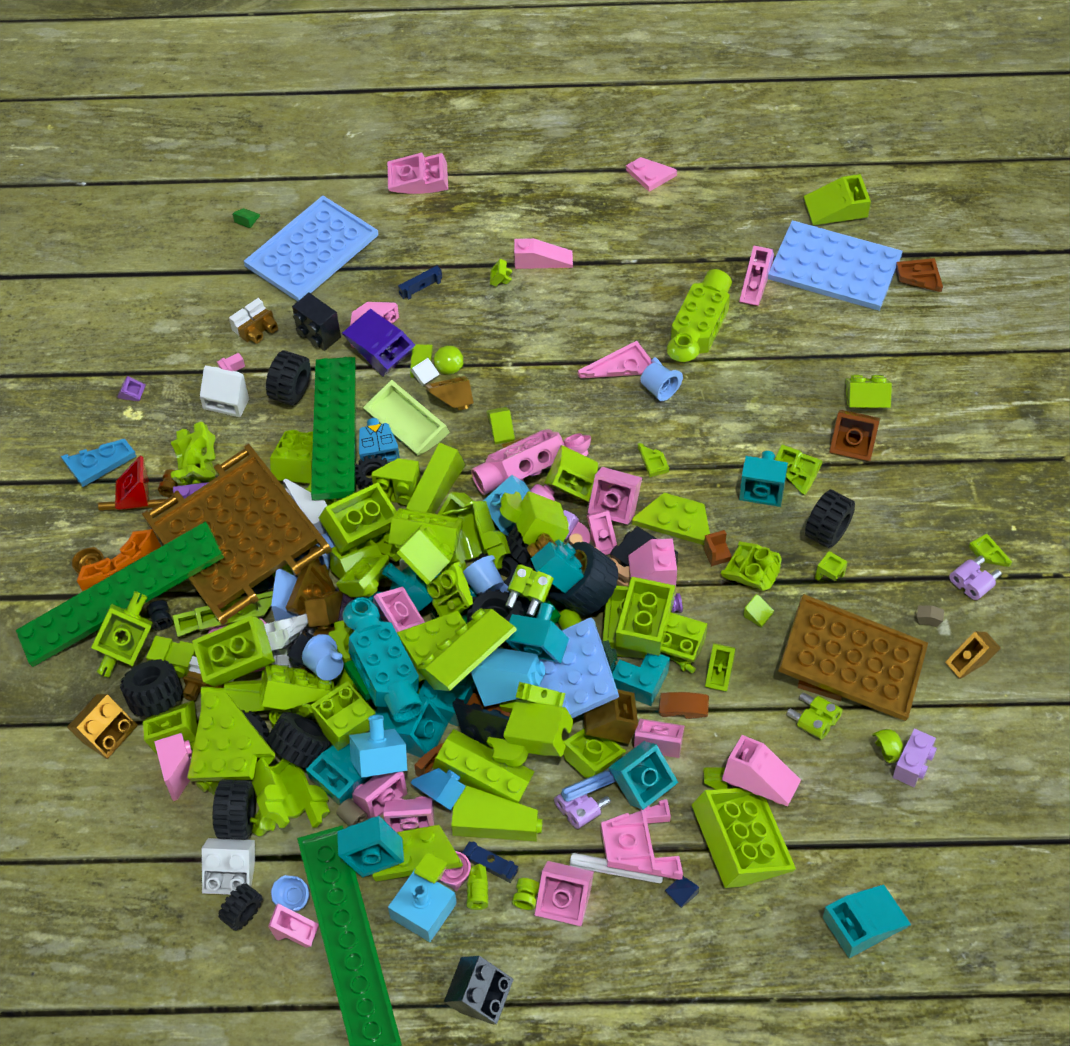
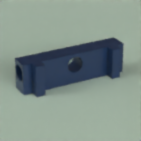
M435 266L398 285L399 295L403 299L407 298L409 300L412 298V294L435 282L440 284L442 279L441 269Z
M469 841L462 852L469 859L470 863L485 866L486 871L509 883L512 882L519 871L518 866L513 861H507L478 846L474 841ZM488 859H494V861L488 862Z

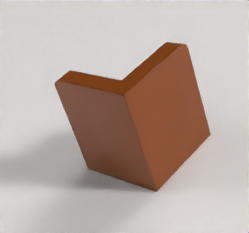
M725 530L705 535L704 551L711 567L729 562L732 558L726 544L727 534Z

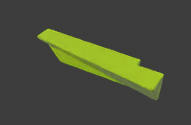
M273 591L257 594L258 602L246 606L227 619L228 622L224 625H221L209 606L173 615V624L177 637L198 629L199 631L230 625L251 615L256 618L264 617L272 604ZM243 598L233 600L221 608L220 611L224 612Z
M262 680L224 683V688L201 687V708L205 692L225 691L240 710H245V713L273 709L262 706L260 695Z

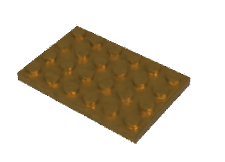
M803 594L778 671L906 721L909 718L928 642Z

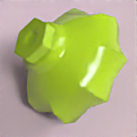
M260 809L254 818H250V822L253 823L252 833L254 835L263 836L268 831H274L276 827L275 821L263 818Z

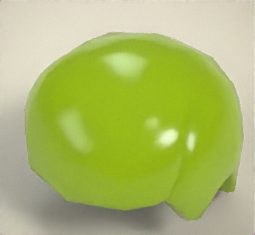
M446 345L439 348L435 353L434 366L442 374L451 375L457 373L463 367V355L455 346Z
M883 729L872 733V736L878 738L875 744L882 747L884 760L888 764L899 761L903 753V744L900 736L890 729Z

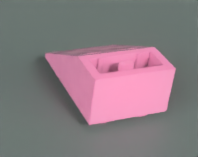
M744 735L740 737L730 754L722 778L723 781L730 783L732 786L743 788L755 795L763 796L785 806L789 805L801 781L764 743Z

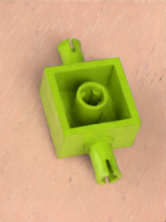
M134 591L127 609L111 604L91 647L105 654L97 669V673L102 675L105 667H107L104 676L110 677L117 660L133 666L152 626V621L139 615L148 598L144 594H142L139 602H137L140 593ZM123 630L126 632V636L120 639L118 638L119 634L117 632H121Z

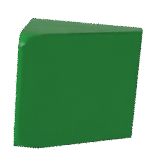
M245 208L232 214L234 223L251 228L260 217V214Z

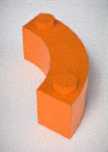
M153 529L132 532L129 540L120 548L121 553L113 559L105 558L99 562L82 566L77 578V583L81 590L85 591L160 548L161 545Z

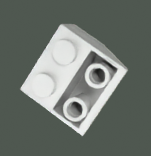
M205 365L200 391L203 409L241 417L249 401L244 375L237 371H228L219 367Z
M208 838L202 847V893L231 895L230 892L232 890L236 891V887L241 886L243 883L252 886L255 865V840Z

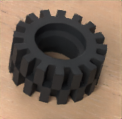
M371 455L370 459L365 456L364 461L361 459L358 461L359 465H355V480L359 490L373 485L372 478H367L366 475L390 463L387 462L386 458L382 460V456L378 455L375 458V455Z
M244 883L241 886H237L236 891L232 890L230 892L231 895L225 898L226 902L222 903V909L219 910L218 915L221 921L235 931L242 929L243 925L246 926L248 921L253 919L252 916L257 914V908L261 907V902L263 901L260 893Z

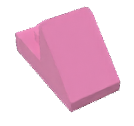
M606 509L587 515L591 531L589 532L590 540L593 546L605 555L610 554L611 550L617 545L609 510Z
M276 904L268 927L277 940L288 938L308 948L312 945L319 924L280 904Z

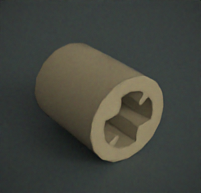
M352 799L345 800L336 811V814L348 826L361 823L368 816Z

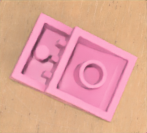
M418 153L387 162L389 191L423 194L448 190L447 162L443 153L424 157L423 153Z

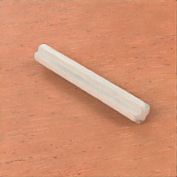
M572 853L570 859V866L655 883H662L663 880L662 876L607 867L605 858Z

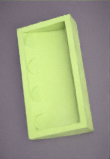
M393 380L363 407L372 417L377 418L379 423L389 424L393 435L417 455L428 451L450 433L443 422Z

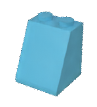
M496 648L471 671V675L485 707L519 699L516 698L519 682L539 686L545 675V666L542 661L540 662L537 654Z

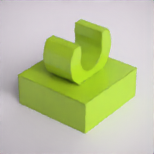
M499 259L492 267L490 273L491 285L497 287L500 282L509 284L512 280L509 277L512 270L506 268L507 261Z

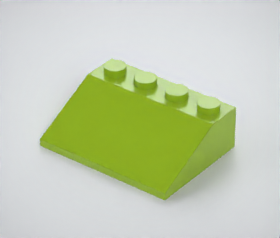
M743 788L705 790L693 802L692 808L725 888L747 886L796 870L765 797L755 795Z

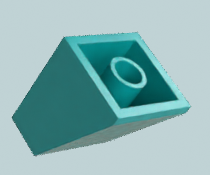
M419 696L424 705L420 714L405 722H396L388 707L378 706L375 713L384 717V730L395 729L406 743V753L420 758L438 746L448 725V721L431 699L426 696Z

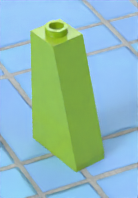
M442 443L438 444L406 509L435 514L465 467V463L457 449Z
M465 785V789L453 807L451 823L453 836L537 842V833H542L543 819H538V810Z

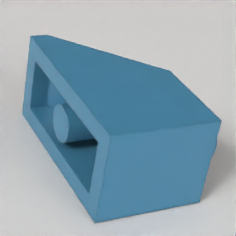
M439 768L411 781L412 785L449 810L452 809L466 787L458 781L460 776L451 770L445 773Z

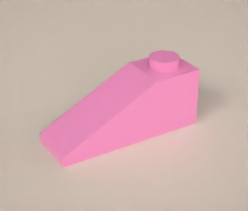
M534 238L514 239L515 269L573 268L571 250Z
M753 246L740 303L759 306L774 258L773 249Z

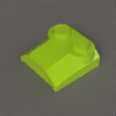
M387 554L363 556L336 583V586L349 597L372 596L378 590V580L389 563V556Z
M585 728L563 741L565 743L564 758L585 778L603 772L626 753V750L621 748L614 740L586 735Z

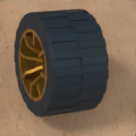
M576 542L571 544V546L576 551L575 557L582 564L581 570L584 577L566 593L552 584L548 594L564 607L577 612L581 616H586L601 609L613 595L614 589L617 586L618 567L611 558L591 544Z

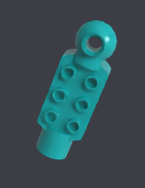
M363 597L352 600L346 605L342 614L345 624L355 630L349 636V654L375 706L388 707L396 722H405L413 719L420 714L424 705L417 693L419 675L392 623L379 621V609L372 601Z

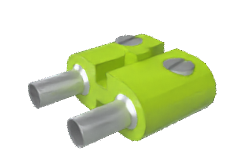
M517 565L507 589L511 593L505 606L513 609L518 596L526 597L531 600L526 614L534 616L538 605L545 602L554 578L543 572L533 571L532 568Z
M803 692L799 699L810 705L809 710L806 709L803 714H800L790 708L787 716L798 721L797 726L822 740L829 733L830 727L837 723L843 709L820 696L813 698Z

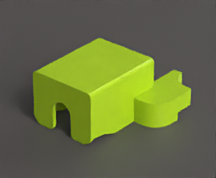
M515 491L514 494L504 492L500 499V512L506 519L516 523L524 543L528 545L535 543L542 533L549 535L554 542L558 539L562 542L565 540L569 533V524L560 503L530 491L526 493L523 500L519 492Z
M486 501L469 502L462 505V509L449 510L443 513L445 516L463 518L457 549L452 554L451 561L444 567L445 570L459 561L461 569L464 571L467 568L465 560H472L479 557L481 553L487 554V552L488 556L493 555L495 557L494 564L497 570L502 569L503 558L511 554L505 535L501 531H495Z
M520 698L500 703L502 711L511 712L504 732L506 740L488 737V745L494 748L493 759L495 762L518 767L526 761L528 753L559 757L563 755L565 743L562 740V731L565 729L567 733H570L573 726V719L566 707L536 703Z
M275 757L260 758L256 763L254 778L251 782L257 795V804L263 818H269L275 821L279 828H285L290 822L289 818H298L306 811L312 828H317L322 823V818H325L330 813L326 803L329 800L326 792L317 785H309L304 771L284 758L274 766H269V764Z

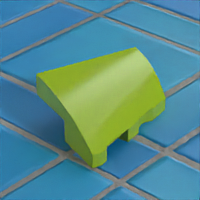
M782 444L775 458L776 461L788 462L786 477L801 494L806 495L823 463L822 460Z

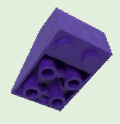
M369 309L342 332V335L382 377L409 355L415 347V344L402 330L372 309Z

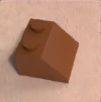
M839 410L830 453L871 461L880 418Z

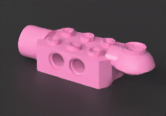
M550 429L541 430L488 455L485 463L471 469L472 478L480 493L486 495L494 491L511 475L524 481L523 478L529 475H538L542 472V469L551 467L561 445L587 456L591 436L577 433L565 438L563 442L559 432H552Z

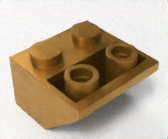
M617 689L618 698L584 713L585 733L593 737L629 744L638 726L635 694Z
M97 694L67 728L83 744L108 759L138 725L108 694Z

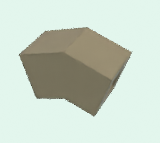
M932 605L918 606L917 620L919 625L938 627L943 622L944 609Z

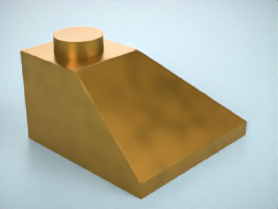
M465 376L425 384L426 389L453 408L457 407L458 410L469 408L470 404H474L469 379Z

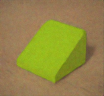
M756 594L745 607L743 617L762 628L772 616L774 610Z
M427 853L415 868L414 873L434 884L441 879L447 867V862Z

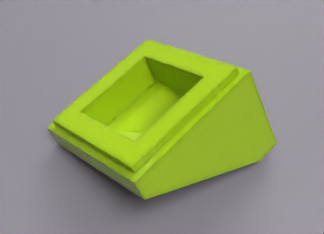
M725 767L703 768L704 783L714 789H727L728 782L722 780Z

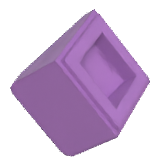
M127 376L122 383L117 398L139 401L146 384Z

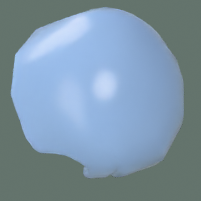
M284 875L274 882L271 889L273 903L275 905L280 904L294 912L303 909L310 896L308 885L297 876Z

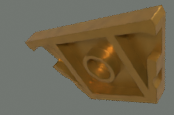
M318 546L310 548L308 554L317 549ZM318 558L301 569L286 605V610L297 615L307 614L304 601L321 593L335 591V586L329 577L326 564L321 565Z

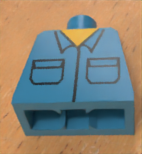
M370 418L367 420V426L359 429V455L361 460L364 461L365 456L370 459L371 455H375V458L378 455L382 456V460L386 458L387 462L400 458L398 444L389 424H379L377 418Z

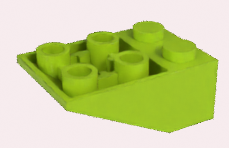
M861 174L841 177L803 197L812 225L867 218L869 215L871 200Z
M288 430L284 432L270 457V469L277 480L283 481L288 479L291 482L311 483L313 431L306 433L299 432L298 430Z
M281 665L265 666L260 688L261 702L264 707L287 710L317 701L335 690L333 679L325 681L316 674L307 673L303 669L295 668L293 671L285 669Z

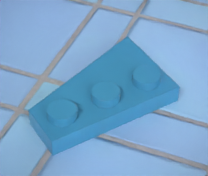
M125 439L100 445L98 449L91 451L84 449L79 451L80 454L61 456L64 464L80 485L84 487L135 458L136 454Z

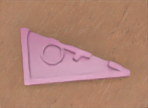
M635 341L578 370V376L580 378L642 375L647 366L652 364V361L638 341Z

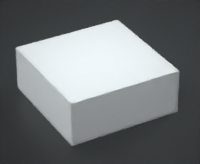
M429 358L411 369V372L421 386H424L439 375Z

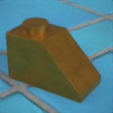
M342 591L321 593L304 601L309 627L317 626L318 630L331 627L332 623L338 621L343 596Z
M975 631L945 663L958 678H963L986 664L1001 647L987 632Z

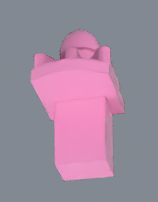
M239 353L217 361L219 368L228 371H237L245 367L244 360Z

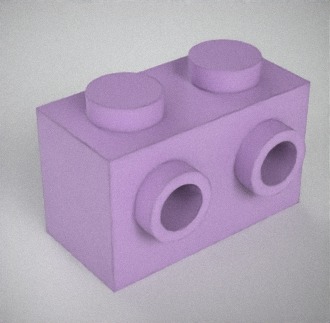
M914 728L896 765L893 778L915 787L918 779H923L928 766L925 764L927 760L932 761L937 748L933 747L936 738Z

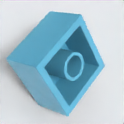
M513 475L508 477L483 500L487 502L491 518L499 530L507 536L516 523L506 519L501 514V497L504 492L514 494L516 491L520 493L523 500L526 493L530 491L524 481Z
M382 715L368 717L370 732L349 735L351 762L361 778L407 771L406 743L395 729L384 730V717Z
M413 871L388 906L390 919L431 942L456 906V895L454 891L438 882L433 884L416 875Z

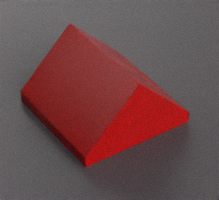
M140 455L116 480L115 508L118 510L148 506L149 479L143 456Z

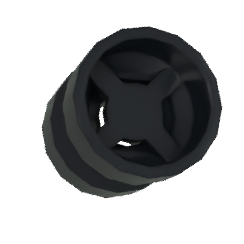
M157 600L147 606V613L151 617L150 621H152V629L164 630L173 624L171 614L168 613L169 606L166 601Z

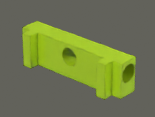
M519 682L516 698L562 707L565 693Z

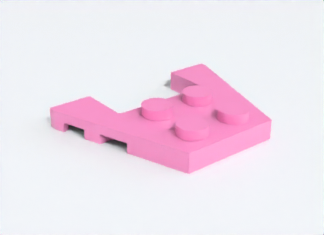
M667 799L659 801L658 805L648 806L644 810L641 809L639 812L630 815L626 813L601 822L607 867L678 880L682 879L683 871L679 856L654 858L648 823L670 822L671 815Z

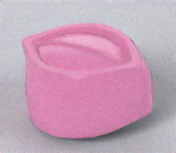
M455 851L462 861L463 867L445 870L440 881L458 891L469 876L471 864L466 855Z

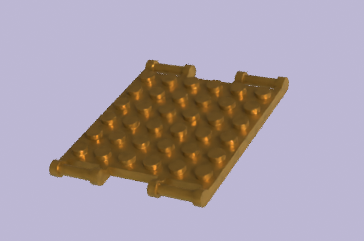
M249 443L243 446V450L222 464L218 463L213 466L219 476L185 499L177 490L172 493L173 496L149 512L146 510L142 513L144 519L164 545L206 521L225 558L188 579L221 625L227 623V619L249 604L258 602L259 599L251 588L275 573L276 570L288 564L293 573L297 575L301 572L302 568L323 554H328L332 551L323 536ZM317 543L320 545L317 549H315L299 561H294L295 558H297L298 556L312 548ZM242 594H247L246 597L232 605L224 612L220 611L221 608H223L224 606H226Z

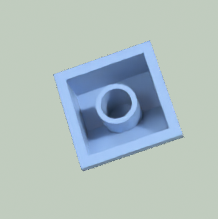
M282 569L276 570L271 607L275 621L299 616L286 610V605L298 577Z

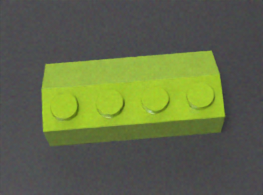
M481 608L471 616L472 620L468 624L464 623L455 630L456 634L451 639L447 638L438 645L439 650L434 654L430 653L421 661L422 665L417 669L434 690L450 691L517 630L515 626L493 609Z
M455 729L451 731L445 740L432 767L433 769L439 768L445 773L451 770L460 776L458 780L460 783L519 803L535 772L523 765L511 767L505 763L495 762L493 759V749Z

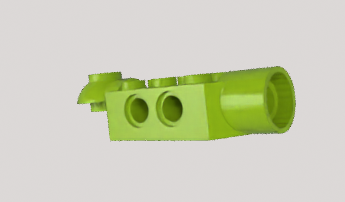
M712 269L707 272L702 283L692 284L672 324L671 340L667 344L666 349L672 359L679 362H688L695 359L698 354L709 352L729 310L730 294H728V291L732 285V280L727 273L718 269Z

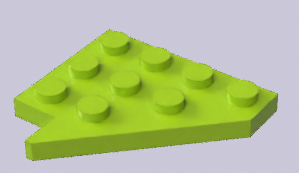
M225 691L205 692L187 778L191 781L253 780L257 758L275 757L274 751Z

